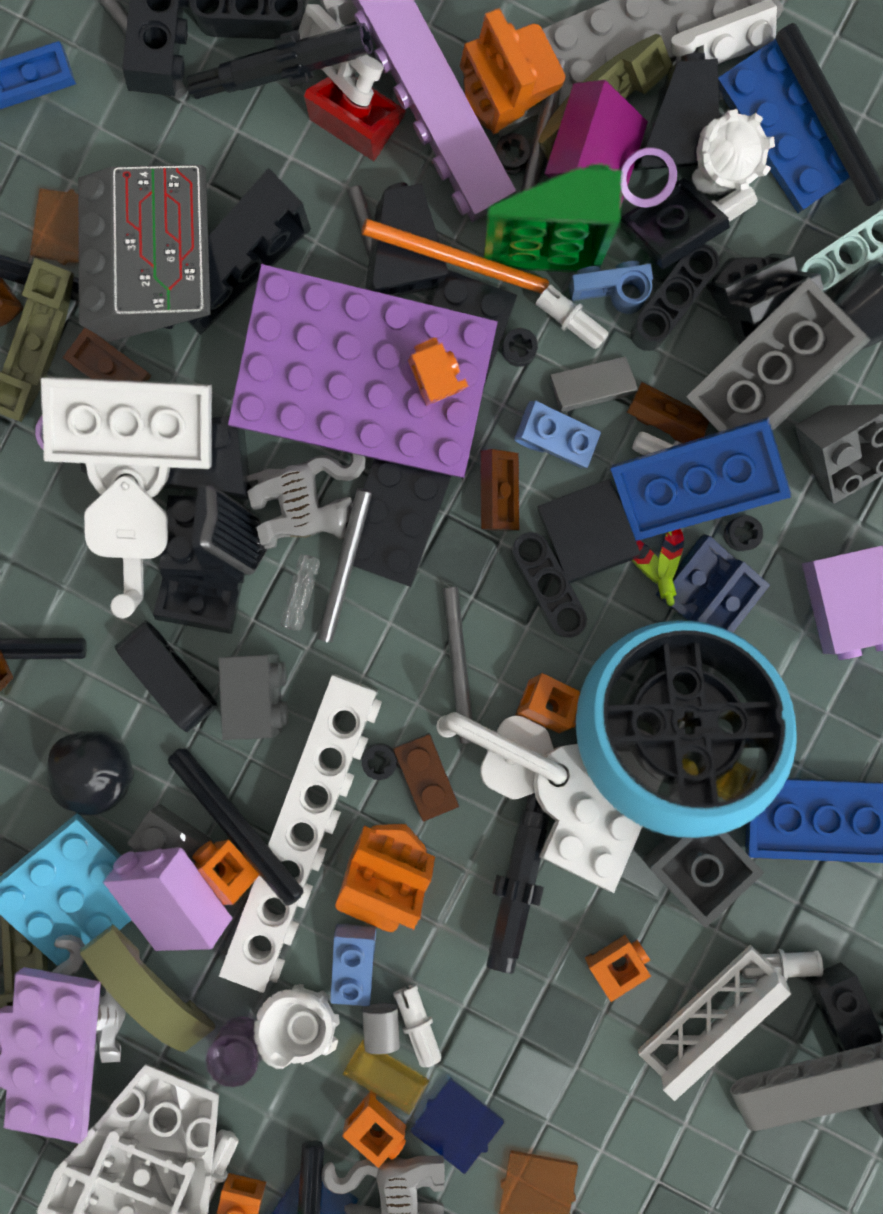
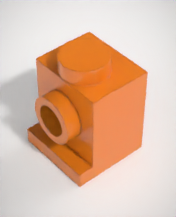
M437 338L429 339L414 346L416 353L410 356L408 363L426 406L462 392L468 387L466 379L457 381L455 375L460 373L457 360L451 350L445 351L443 343H439Z
M541 673L528 681L515 715L526 717L557 733L564 732L576 726L580 691ZM547 702L552 704L553 712L545 708Z
M230 840L219 841L214 844L212 841H208L192 856L196 861L194 866L222 905H233L259 877L257 871ZM215 865L219 867V875L213 870Z
M623 935L594 955L590 954L585 957L589 969L610 1002L651 977L644 965L651 961L638 939L630 943L626 935ZM622 956L626 958L625 964L622 967H614L612 965L613 962Z
M370 1091L345 1120L342 1137L379 1168L387 1158L393 1160L403 1149L406 1143V1124L376 1099V1095ZM377 1123L383 1130L375 1131L372 1129V1125Z
M228 1173L221 1191L217 1214H259L266 1182Z

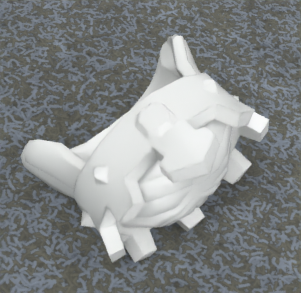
M735 109L728 111L721 118L714 119L708 126L703 128L696 151L699 168L692 174V183L696 186V189L709 195H726V193L735 190L749 189V183L759 176H766L771 167L765 165L769 149L775 147L774 136L767 137L760 126V122L763 119L757 113L751 116L738 114V110Z
M304 984L294 985L292 990L287 989L273 994L260 1007L256 1014L258 1020L254 1021L253 1032L255 1034L253 1037L258 1053L268 1066L282 1069L290 1063H301L304 1065L305 1062H310L321 1054L326 1056L336 1050L338 1039L333 1035L335 1027L340 1024L339 1014L333 1013L327 1001L330 996L323 990L317 993L305 989Z

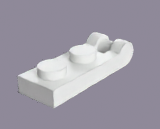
M764 0L674 35L671 39L672 53L676 56V61L673 65L681 62L682 55L693 53L696 47L698 51L695 53H705V59L718 58V64L764 47L773 41L776 36L777 6L772 0Z
M307 4L298 31L300 39H304L341 27L320 5ZM368 55L322 68L352 102L360 106H368L374 94L371 88L374 81L380 79L384 69L378 60ZM356 71L359 73L358 79L354 77Z

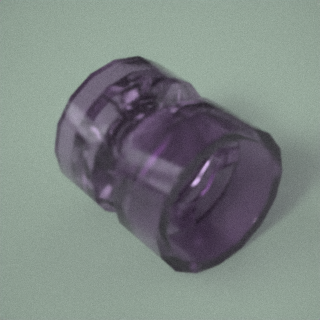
M241 1016L232 1018L224 1023L208 1049L206 1057L208 1072L213 1080L223 1086L237 1087L244 1085L252 1079L260 1065L262 1056L258 1053L257 1045L254 1042L255 1020L252 1018Z

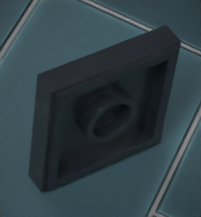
M685 178L676 182L672 193L660 204L652 207L637 206L620 217L621 229L662 269H665L730 228L729 217Z

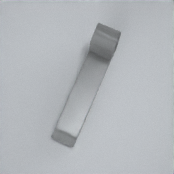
M883 1039L879 1043L748 1075L737 1080L731 1086L730 1093L747 1128L752 1131L764 1130L882 1103Z

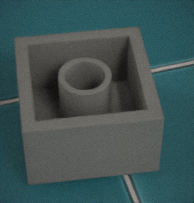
M279 654L219 658L222 740L273 738L281 733L283 725H288L287 701L281 702L280 687L286 686L287 672L285 662H279Z
M727 832L695 838L668 835L642 859L705 928L764 874L761 868Z

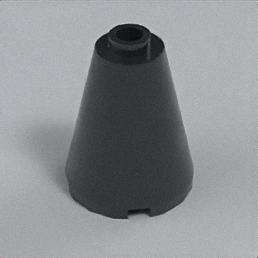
M871 260L865 264L832 300L870 339L860 350L883 341V276L881 275L883 273V264L877 260Z

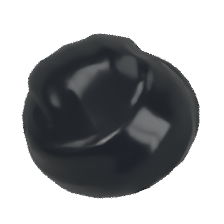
M81 731L59 739L49 752L47 784L51 795L59 806L80 815H98L115 807L124 798L129 784L134 777L130 754L126 746L115 735L105 731Z

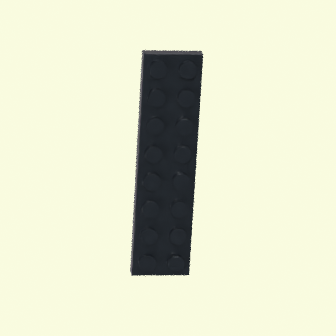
M448 270L449 274L443 282L439 283L431 305L498 321L485 379L486 384L517 295ZM374 459L364 489L372 492V497L353 566L411 587L452 476Z

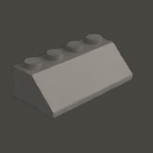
M808 278L686 397L719 432L767 417L773 431L862 349L870 339Z

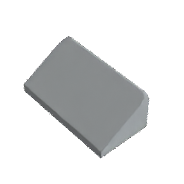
M626 356L550 375L558 410L561 413L631 396L638 390Z

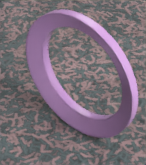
M655 147L637 150L626 159L621 168L623 170L621 191L630 203L639 207H652L666 200L672 193L677 181V168L673 159L668 153ZM642 156H658L665 161L668 167L669 175L665 187L660 193L650 198H640L633 195L629 191L626 182L630 166Z

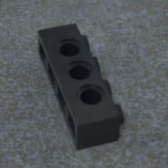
M129 0L122 68L128 91L175 96L176 82L183 81L184 56L179 55L180 44L186 45L188 40V21L183 19L184 8L190 9L189 0ZM157 9H166V10L163 11V12H156V11H155V10H157ZM154 45H163V47L159 49L150 48Z
M840 962L824 969L822 977L812 976L805 978L838 1053L882 1042L883 1034L857 975ZM883 1102L862 1107L868 1122L883 1138Z

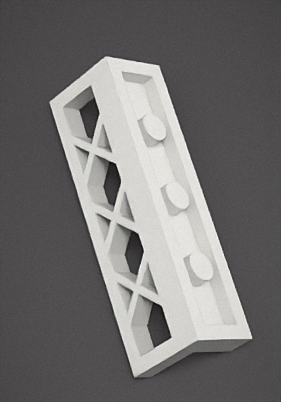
M749 945L638 1049V1055L661 1076L663 1091L674 1101L677 1100L788 998L791 992L785 977L757 950ZM751 960L766 973L756 983H740V971ZM734 977V983H728ZM718 991L734 992V1004L727 1010L711 1009V997ZM706 1003V1009H700ZM689 1018H706V1029L699 1036L683 1035V1024ZM711 1018H717V1019L711 1024ZM678 1029V1035H672ZM661 1044H678V1055L667 1066L652 1053Z

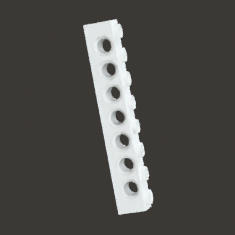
M337 674L331 676L268 847L280 862L291 860L299 866L300 875L295 877V880L303 888L304 893L294 904L285 905V913L273 914L267 908L266 902L270 898L278 897L259 875L252 886L219 977L262 993L265 992L270 981L277 983L285 963L284 959L279 958L283 944L291 946L299 926L298 922L293 921L297 907L305 909L313 888L312 885L307 884L312 869L319 871L327 851L326 848L320 847L325 832L333 834L341 813L334 810L339 795L347 797L355 775L348 773L353 758L361 760L368 741L367 737L362 736L367 721L374 723L380 710L382 701L376 699L379 690ZM347 710L355 716L356 726L352 731L345 732L336 726L335 717L339 711ZM335 748L340 752L342 763L339 767L329 768L322 762L321 755L324 749ZM319 785L325 788L328 793V801L321 805L311 802L308 797L309 787ZM297 823L309 824L314 831V838L310 841H301L294 833V826ZM258 935L267 937L271 942L272 949L268 951L258 950L253 944V937Z

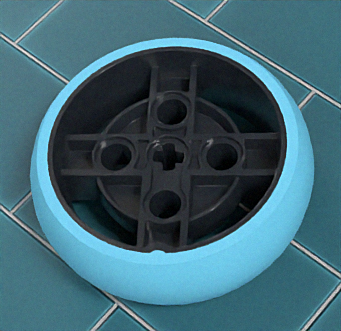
M682 620L665 621L647 625L625 635L611 645L592 666L582 686L577 706L576 735L578 748L586 771L596 788L625 817L638 825L665 835L692 838L713 836L731 831L748 823L762 813L777 796L790 773L794 761L797 738L796 719L790 695L782 678L769 660L756 647L733 632L708 623ZM655 658L656 674L645 680L636 689L629 704L608 705L610 693L621 675L637 663ZM702 663L728 678L742 693L747 702H740L734 691L724 681L704 671ZM678 681L685 684L689 694L685 695L677 692L673 682ZM718 719L728 721L732 726L733 733L723 731L719 727ZM637 721L648 722L653 728V735H645L640 732L637 727ZM680 721L685 722V727H691L692 731L689 734L685 733V728L678 727ZM743 748H759L757 765L747 785L731 798L719 802L716 781L728 774L736 765ZM617 751H631L635 760L648 774L668 784L670 799L658 794L639 781L623 763ZM682 759L693 761L697 766L698 775L687 773L683 768Z

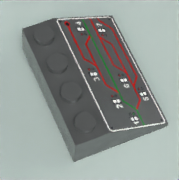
M203 165L109 167L79 177V324L105 340L112 342L210 315L206 168Z

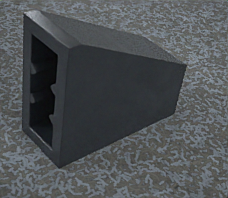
M705 53L686 54L681 56V62H677L669 69L640 149L647 147L659 148L671 156L676 167L698 165L696 151L700 133L705 126H708L714 119L719 118L718 58L705 59ZM655 155L642 156L635 162V171L668 168L665 161Z
M401 182L389 186L376 206L374 221L440 243L422 184L408 186L407 183ZM372 238L365 289L396 297L437 288L439 283L443 282L448 276L449 272L446 262Z

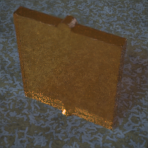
M40 188L30 250L32 257L57 260L61 265H66L67 262L79 264L78 194L73 189H69L68 192Z
M510 1150L506 1176L501 1179L503 1192L499 1214H570L571 1203L576 1201L574 1187L578 1163Z

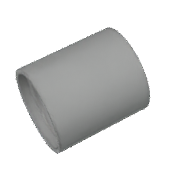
M377 1003L364 1007L362 1009L364 1050L370 1054H388L397 1051L400 1048L398 1006L390 1003Z

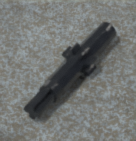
M365 23L345 26L304 39H300L298 30L280 34V38L274 40L276 47L241 56L221 63L219 67L187 76L189 82L187 89L190 95L193 94L195 99H199L224 91L231 93L238 90H246L285 78L289 79L291 87L309 83L310 78H314V70L371 54L373 51L372 37Z
M535 793L528 795L526 808L522 809L506 877L497 875L493 888V894L500 896L501 899L486 967L509 974H514L530 905L540 906L544 887L535 883L541 861L539 856L544 847L550 816L542 810L535 798Z

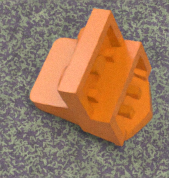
M500 8L485 14L480 37L465 43L460 62V68L464 74V94L480 124L491 130L493 135L524 116L526 110L558 91L563 86L566 77L541 26L531 24L516 30L512 23H507Z
M406 824L376 825L371 828L364 826L349 857L342 887L337 896L336 909L387 932H394L399 924L414 930L421 917L425 891L432 880L435 856L427 853L425 845Z

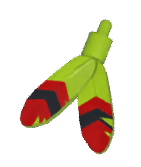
M681 529L670 531L666 534L659 558L641 540L636 541L640 557L631 560L648 578L657 583L662 599H666L668 606H673L675 603L673 597L676 595L673 577L678 568L684 547V536Z

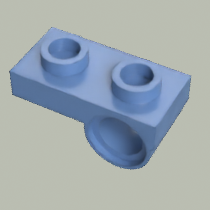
M627 261L616 265V269L601 271L598 266L582 268L577 271V274L572 275L569 283L570 300L576 301L611 296L612 304L619 312L624 314L635 313L643 307L652 290L653 274L651 264L639 265L638 261ZM627 284L636 286L640 292V297L636 299L628 298L623 293L622 286Z
M529 401L514 441L529 449L549 453L579 468H588L601 432L538 401Z
M350 924L336 925L333 946L331 1003L370 1006L376 927Z

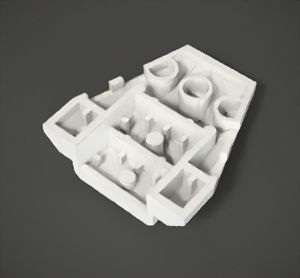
M145 1064L109 1106L110 1108L88 1131V1135L81 1144L79 1143L54 1171L36 1213L208 1214L219 1093Z

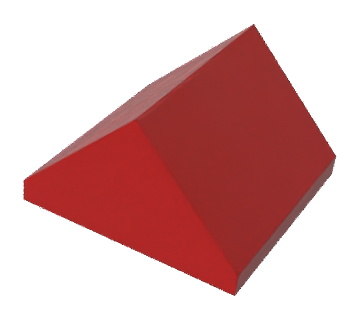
M329 77L306 89L304 98L310 120L372 161L376 160L406 113L404 108L373 88L371 89L374 94L368 106H360L352 102Z

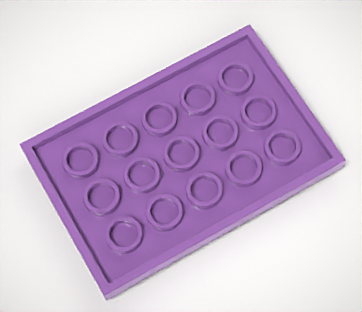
M261 264L228 425L464 478L498 321ZM437 338L439 343H443L445 351L451 350L457 360L460 373L455 375L457 381L466 379L468 387L462 392L426 406L408 359L412 354L416 353L414 346L429 339Z

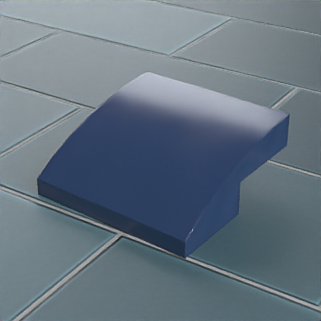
M702 534L678 565L673 577L676 595L673 597L675 603L669 607L687 621L708 623L734 632L769 588L770 584L744 561L735 559L711 536ZM658 591L655 595L667 604L666 599H662Z

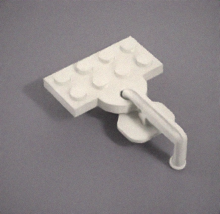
M43 377L41 378L44 461L86 464L89 480L101 496L85 511V540L89 549L99 556L123 558L124 594L114 597L110 606L112 613L116 617L127 618L132 615L144 597L143 559H151L160 555L168 542L167 514L152 497L157 495L167 482L170 467L209 469L212 466L211 385Z
M456 712L439 718L436 728L441 736L450 738L458 734L488 750L480 767L481 779L488 788L510 799H519L535 793V798L542 810L555 820L539 856L540 858L612 893L615 892L642 826L625 817L602 796L586 771L578 744L559 746L554 749L548 731L543 726L522 716L506 718L501 722L496 732ZM639 729L640 732H642L643 734H645V735H651V734H649V733H647V732H645V731ZM617 751L630 772L648 788L657 792L661 781L648 774L635 760L631 751Z

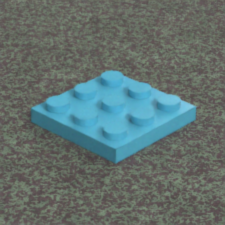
M76 813L0 876V915L53 963L59 966L70 957L68 950L57 948L54 945L55 940L60 936L74 935L79 937L86 945L112 924L120 930L131 921V918L103 883L114 869L113 864L122 855Z

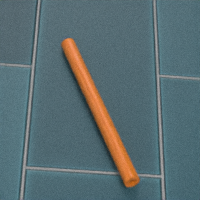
M367 218L362 226V235L540 294L549 285V280Z

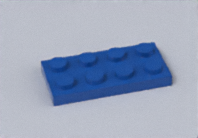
M775 39L718 77L719 93L730 110L737 109L738 114L747 116L757 113L763 118L760 126L767 137L774 136L775 147L768 150L766 165L771 167V173L797 213H800L850 179L848 172Z
M768 417L612 465L610 468L636 541L791 498V491Z
M787 778L783 787L769 806L753 820L746 823L745 852L750 858L883 863V782Z

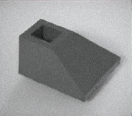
M883 404L829 405L795 425L801 454L826 496L833 504L883 476Z

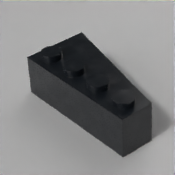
M270 168L263 173L208 236L210 315L187 321L200 335L258 281L261 264L273 267L311 230L303 202Z
M230 416L211 418L212 466L209 469L170 467L168 480L163 487L198 491L199 484H206L216 487L227 496L249 499L247 491L251 489V486L247 480L249 467L245 429L229 426ZM80 463L81 472L88 474L86 464Z

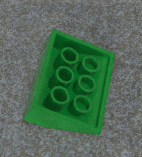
M591 164L586 168H577L489 206L483 258L519 270L577 273L582 268L591 266L601 267L620 223L623 170H611V167L605 164Z

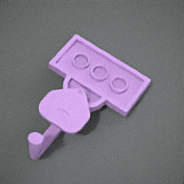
M23 967L15 974L13 1006L0 1008V1087L7 1090L4 1128L80 1144L88 1135L100 981Z

